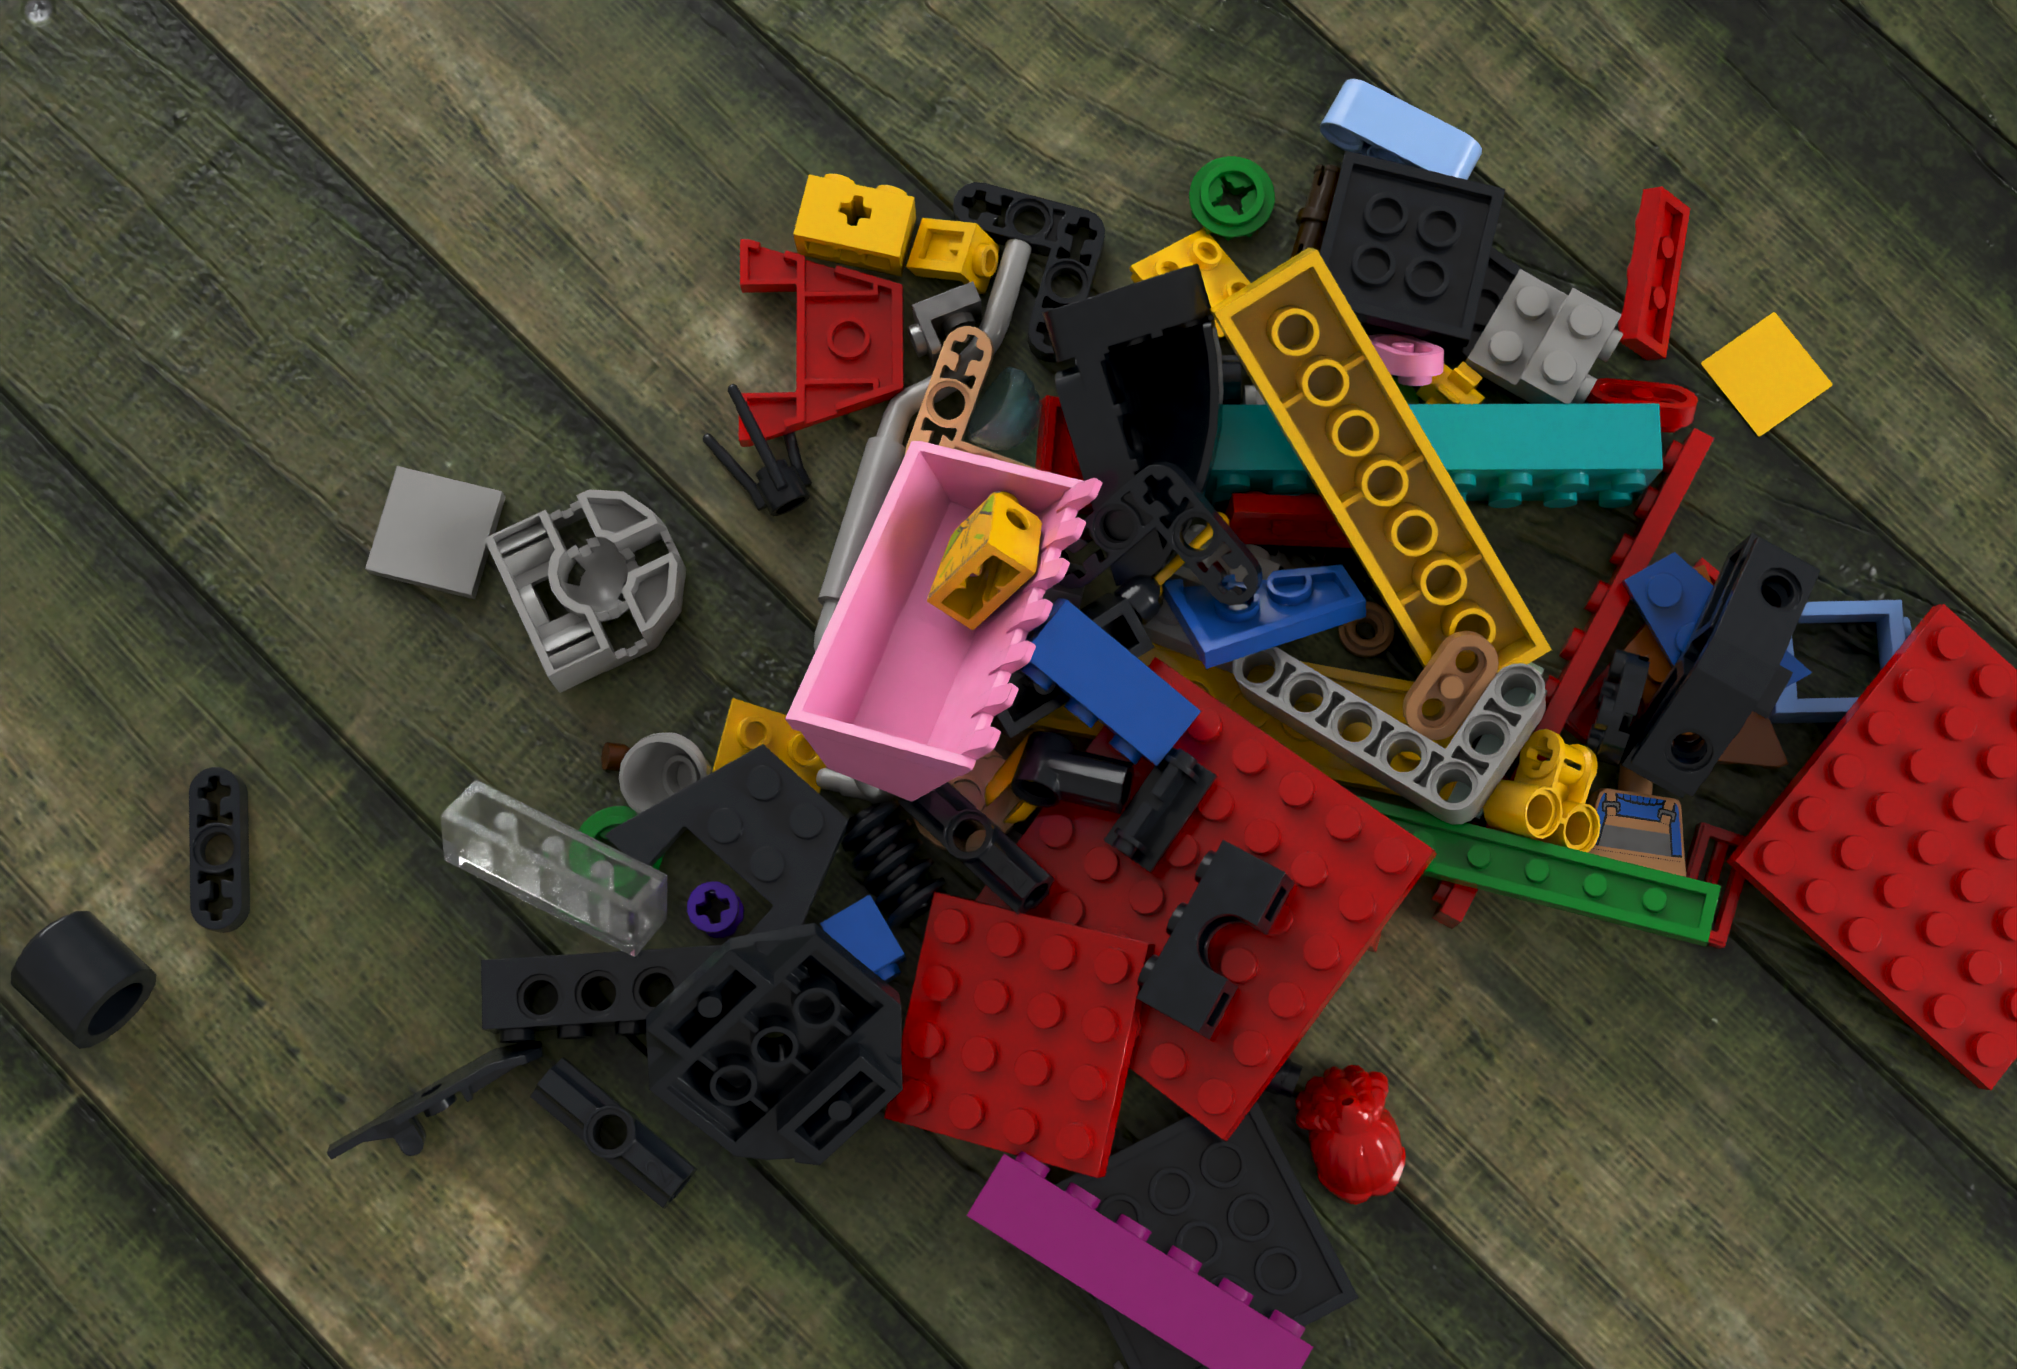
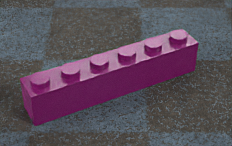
M1023 1151L1019 1153L1015 1160L1003 1154L966 1215L1209 1369H1301L1313 1349V1346L1300 1339L1306 1329L1305 1327L1276 1309L1269 1319L1249 1307L1254 1295L1223 1277L1218 1287L1198 1275L1203 1265L1201 1262L1174 1245L1171 1246L1167 1255L1146 1242L1152 1233L1150 1230L1122 1213L1116 1223L1095 1211L1101 1202L1100 1199L1073 1182H1070L1067 1189L1063 1191L1045 1179L1050 1168Z

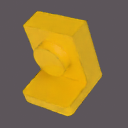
M922 218L906 267L915 276L962 281L964 284L973 281L978 294H985L990 278L994 275L998 266L999 246L977 223Z

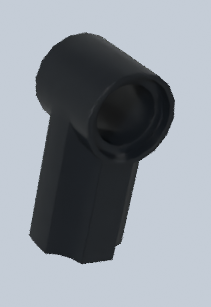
M1036 731L1028 737L1010 788L1019 799L1038 807H1055L1062 800L1121 814L1122 810L1127 807L1135 774L1134 764L1077 750L1071 741L1059 734L1048 731Z

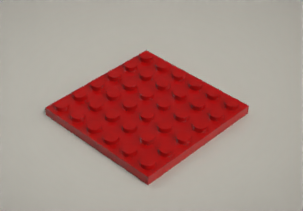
M1945 604L1933 606L1726 862L1979 1089L1992 1090L2017 1058V669Z
M1155 657L1148 667L1201 711L1173 747L1177 750L1180 748L1198 761V764L1217 775V778L1152 872H1149L1104 841L1121 814L1062 800L1055 807H1043L1017 845L1055 880L1046 898L1036 909H1032L1027 913L1156 944L1154 954L1159 956L1170 937L1166 933L1170 917L1180 903H1189L1199 884L1195 882V874L1202 859L1210 850L1217 852L1223 840L1284 871L1294 881L1295 884L1267 935L1248 925L1236 923L1221 928L1211 939L1208 947V959L1211 968L1217 974L1230 980L1238 989L1210 1040L1143 1003L1129 1068L1222 1140L1228 1141L1437 854L1427 844ZM1103 726L1085 751L1130 762L1109 744L1115 734L1105 726ZM1143 757L1134 765L1135 774L1128 804L1155 766ZM987 885L975 899L976 901L1011 909Z

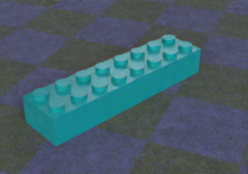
M1659 403L1408 404L1465 503L1466 501H1488V505L1493 508H1511L1521 505L1522 501H1543L1545 507L1565 508L1576 505L1577 500H1598L1601 507L1619 508L1631 505L1633 500H1637L1663 470ZM1223 405L1222 429L1218 448L1204 494L1208 501H1212L1213 507L1226 509L1232 493L1259 491L1269 495L1299 496L1312 493L1320 496L1267 405Z

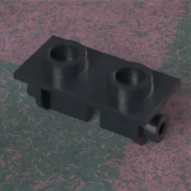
M1172 747L1161 762L1154 766L1104 841L1149 872H1152L1209 790L1217 775L1198 764V761L1180 748L1177 750Z

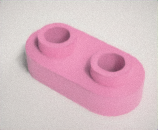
M1376 334L1368 336L1390 375L1398 376L1399 384L1408 386L1429 385L1432 383V376L1443 373L1444 349L1440 346L1403 334Z

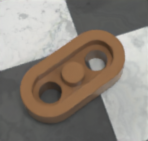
M1460 631L1448 636L1441 643L1404 698L1403 715L1410 728L1430 740L1445 739L1459 729L1496 676L1498 670L1497 652L1485 637L1473 631ZM1464 650L1473 651L1475 660L1470 667L1465 669L1456 667V657L1460 652ZM1431 698L1441 700V709L1437 714L1433 716L1422 714V706L1425 701Z

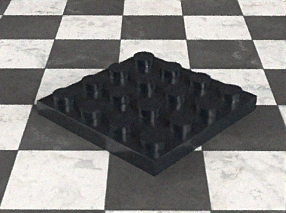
M1257 1101L1228 1141L1222 1140L1193 1116L1189 1115L1110 1156L1105 1177L1095 1178L1077 1173L1055 1184V1186L1065 1191L1070 1182H1073L1101 1200L1095 1211L1116 1223L1122 1213L1147 1228L1152 1233L1146 1242L1167 1255L1171 1246L1174 1245L1203 1264L1198 1275L1218 1287L1223 1277L1248 1291L1254 1295L1249 1307L1268 1319L1276 1309L1305 1327L1359 1298ZM1094 1296L1129 1369H1209Z

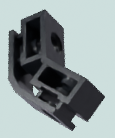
M1754 533L1750 534L1731 550L1725 559L1685 650L1628 732L1630 736L1621 758V765L1680 798H1683L1685 794L1693 797L1700 785L1708 778L1714 765L1728 745L1741 731L1752 711L1768 718L1789 682L1793 672L1780 666V662L1787 650L1821 570ZM1686 732L1695 733L1692 735H1682V733Z

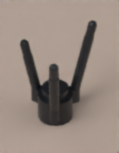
M730 384L728 386V393L765 465L756 473L759 483L756 484L711 434H705L703 442L749 493L758 511L767 508L773 517L792 511L810 498L807 487L812 484L803 466L795 432L783 435L791 465L788 466L785 459L776 461L738 386Z

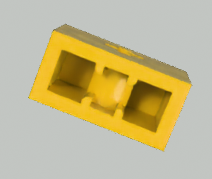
M809 174L793 233L797 253L902 277L917 218L915 198L908 196L902 189L891 185H879L875 189L856 185L850 178L839 174H826L824 177ZM857 216L865 217V218H860V219H859V221H858V223H857V226H851V225H849V224H854V222L856 221Z

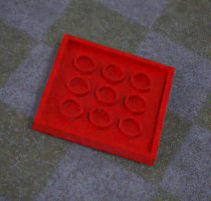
M934 892L902 1035L903 1090L887 1104L884 1118L1017 1156L1023 1151L1045 1164L1095 1178L1105 1177L1143 1002L1136 998L1141 990V987L1137 985V981L1145 963L1154 954L1156 944L1029 913H1020L1018 915L1009 908L947 893Z

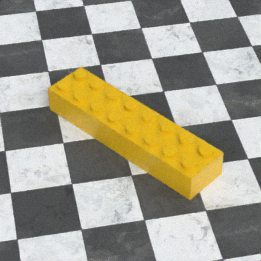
M1310 247L1209 309L1423 668H1425L1441 643L1448 636L1460 631L1479 633L1493 645L1499 661L1497 673L1503 667L1511 664L1523 663L1527 665L1552 650L1317 249ZM1471 650L1460 652L1456 657V667L1461 669L1470 667L1475 660L1474 652Z

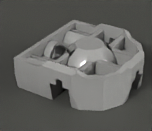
M587 490L576 495L578 501L570 504L571 508L561 512L559 509L549 514L544 510L484 538L548 678L560 693L656 649L666 632L682 612L686 567L674 541L661 519L652 510L624 491ZM587 517L596 537L586 539L588 544L579 549L575 544L567 550L558 530ZM663 539L669 553L641 567L638 566L633 552ZM576 562L585 570L581 577L580 586L568 583L569 573ZM549 579L551 591L566 611L570 612L553 621H550L547 611L534 588V585ZM630 610L644 638L634 642L635 646L631 648H622L614 651L601 622L618 618Z

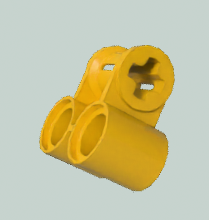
M1541 729L1531 734L1521 749L1514 781L1502 779L1483 806L1484 818L1488 825L1494 830L1524 835L1526 838L1589 852L1599 838L1601 827L1596 809L1590 804H1585L1591 784L1597 774L1598 762L1592 749L1581 744H1565L1559 734L1548 729ZM1539 754L1543 757H1546L1550 759V761L1546 760L1542 762L1537 759V755ZM1576 763L1580 765L1581 769L1577 770L1567 764Z

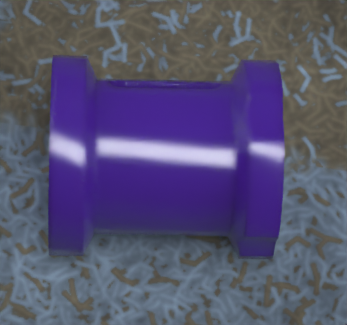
M712 881L698 885L691 892L687 901V913L690 921L699 930L706 932L712 938H726L733 935L744 920V906L741 899L728 885L721 882ZM718 897L724 905L730 906V909L722 911L720 916L721 922L715 924L707 915H703V911L709 910L712 905L711 899Z

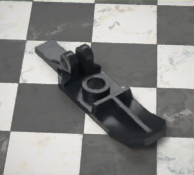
M542 1042L517 1043L489 1051L397 1103L373 1121L330 1144L327 1150L329 1158L332 1160L362 1142L394 1138L405 1155H418L423 1149L426 1132L416 1115L424 1112L426 1117H431L442 1112L457 1100L455 1093L458 1091L469 1102L473 1099L475 1092L515 1067L543 1057Z

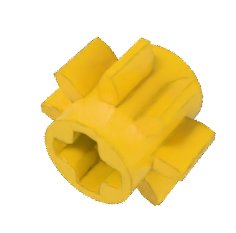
M1464 361L1454 370L1444 363L1443 373L1432 376V383L1421 386L1416 395L1424 400L1425 404H1481L1485 397L1476 388L1483 377Z

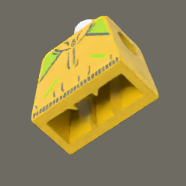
M997 491L991 493L951 535L930 589L927 602L969 629L974 630L1035 574L1042 522L1038 516L1019 505L1017 498L1008 492ZM974 573L977 575V577H971L969 575Z

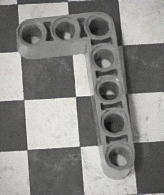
M1276 646L1232 661L1233 674L1243 697L1247 701L1449 824L1469 822L1481 811L1541 721L1546 710L1545 682L1541 674L1534 667L1523 663L1508 665L1496 674L1445 749ZM1269 665L1275 668L1273 676L1263 683H1253L1247 680L1249 672L1254 667ZM1515 687L1529 689L1535 695L1529 704L1522 707L1509 705L1503 697L1509 690ZM1307 693H1315L1323 698L1321 705L1314 711L1300 712L1294 708L1296 701ZM1355 722H1363L1372 728L1370 734L1359 742H1350L1341 737L1344 729ZM1484 734L1495 735L1503 741L1502 747L1490 755L1477 753L1471 745L1477 737ZM1401 752H1413L1421 758L1419 765L1409 772L1396 771L1390 766V763ZM1460 781L1471 788L1470 795L1459 803L1444 801L1439 796L1441 789L1450 782Z

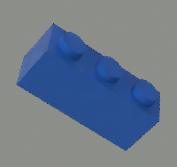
M1058 597L1053 603L1047 620L1031 630L1027 635L1025 641L1032 642L1036 645L1030 662L1019 670L1046 692L1053 684L1070 697V700L1064 707L1089 728H1092L1097 721L1103 724L1115 734L1109 744L1134 765L1143 757L1146 761L1157 766L1201 712L1067 599Z

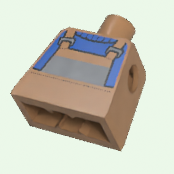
M1620 763L1618 789L1600 788L1589 796L1586 803L1596 809L1601 826L1599 838L1595 846L1587 853L1686 877L1680 801L1674 798L1652 795L1653 782L1627 769Z

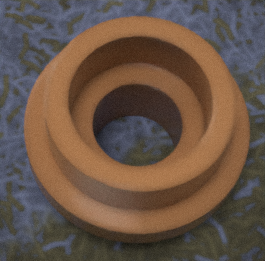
M1366 602V617L1339 625L1338 636L1344 648L1353 655L1364 658L1374 657L1384 652L1392 642L1394 622L1385 608L1373 602ZM1362 622L1371 624L1375 630V637L1372 639H1362L1356 633V625Z

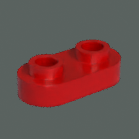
M1600 378L1597 379L1584 404L1659 403L1661 432L1672 433L1682 427L1689 426L1693 422L1698 398L1692 391L1674 384Z

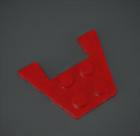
M740 239V288L742 293L797 292L796 391L741 393L766 441L890 400L904 390V298L902 284L836 265V268L808 261L805 259V255L788 250L785 253L761 247L760 242L751 239ZM739 416L740 446H753L754 443Z

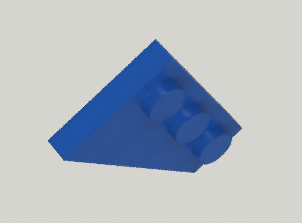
M1675 552L1622 581L1671 668H1673L1685 650L1713 588L1710 582ZM1787 650L1785 651L1780 666L1793 672L1786 685L1788 687L1812 672Z
M1343 565L1273 571L1267 580H1262L1261 586L1254 596L1240 605L1221 603L1212 596L1204 585L1183 587V579L1167 580L1163 584V594L1166 602L1206 669L1366 617V599ZM1235 574L1227 575L1222 580L1223 585L1228 590L1236 585L1243 591L1247 589L1243 582H1236Z

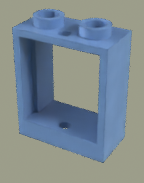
M1902 600L1807 602L1798 623L1876 622L1880 671L1912 633L1910 620L1908 617H1903ZM1791 637L1787 651L1794 656L1793 639ZM1795 682L1783 690L1768 719H1770L1771 723L1839 722L1859 697L1798 699Z

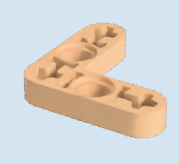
M963 326L956 328L948 335L944 341L906 445L905 454L911 441L931 443L935 431L924 430V425L928 418L940 427L957 429L954 440H951L946 435H942L939 446L1036 469L1028 464L964 441L993 361L994 347L987 333L977 327ZM970 335L978 338L976 347L984 351L981 361L971 360L965 372V376L976 377L972 389L960 380L942 377L946 366L957 372L961 355L954 352V346L957 341L966 343ZM947 387L958 389L965 399V408L962 414L951 420L939 416L934 406L935 397L938 392Z

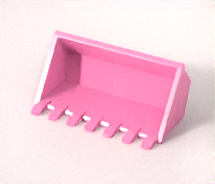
M911 441L785 718L793 730L800 731L828 769L913 802L957 776H963L972 771L977 759L993 751L1001 734L1000 730L990 727L993 718L1011 707L1019 688L1012 683L1008 684L1012 673L1027 665L1032 658L1036 645L1025 640L1028 633L1044 623L1050 614L1053 603L1043 599L1046 590L1064 578L1070 562L1059 557L1062 550L1081 537L1086 521L1079 517L1076 518L1077 513L1095 500L1102 482L1097 478L1082 481L923 441ZM997 491L1008 492L1017 498L1019 505L1038 516L1042 522L1036 572L979 626L971 630L928 603L927 598L949 539L955 529L991 493ZM974 573L969 575L971 577H977V575Z

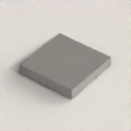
M397 466L365 570L369 574L475 599L489 555V548L484 538L496 532L506 496L499 490Z

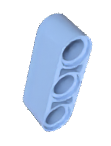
M1358 79L1346 80L1320 124L1322 135L1329 142L1345 151L1466 180L1482 154L1480 144L1467 133Z

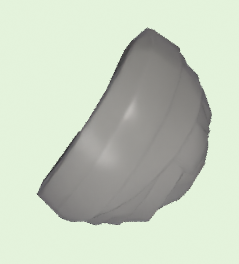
M673 732L651 734L639 740L625 754L619 772L620 790L628 805L637 814H640L712 773V770L703 753L686 737Z

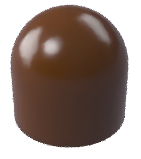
M606 742L601 755L603 770L620 771L621 762L630 748L625 744Z

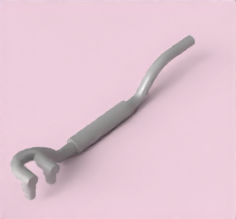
M1009 239L1005 244L984 317L979 326V329L987 333L992 340L994 354L1003 342L1010 325L1032 251V247L1028 243L1019 239ZM976 336L972 338L968 346L959 354L961 355V361L957 372L946 366L943 378L960 380L965 384L973 378L965 376L968 364L971 360L981 361L984 351L976 347L978 339ZM932 375L905 388L890 400L883 413L876 437H871L867 441L818 597V601L823 605L815 630L813 646L815 652L905 457L906 448L902 444L911 417L920 410ZM954 387L943 388L936 395L934 404L958 389ZM827 767L820 769L817 773L816 784L821 789L840 792L842 796L867 800L873 805L892 801L894 797L891 793Z

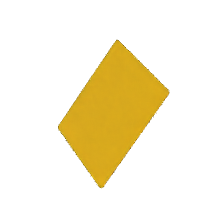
M1775 312L1701 362L1703 368L1757 436L1765 434L1833 385Z

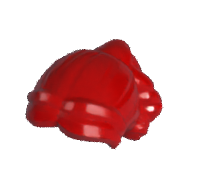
M1348 1065L1344 1069L1334 1066L1326 1069L1323 1077L1313 1076L1307 1082L1305 1090L1299 1093L1295 1101L1296 1107L1299 1110L1296 1116V1123L1298 1127L1309 1130L1310 1149L1317 1167L1319 1181L1332 1194L1354 1205L1367 1201L1371 1196H1382L1393 1191L1401 1178L1406 1160L1405 1148L1402 1146L1399 1129L1394 1118L1385 1107V1100L1389 1092L1388 1078L1382 1072H1366L1359 1065Z

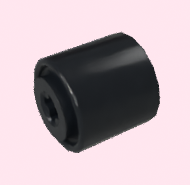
M75 911L50 923L29 941L11 971V985L77 1048L83 1049L90 1048L106 1040L121 1029L139 1011L149 998L156 984L157 974L90 911Z

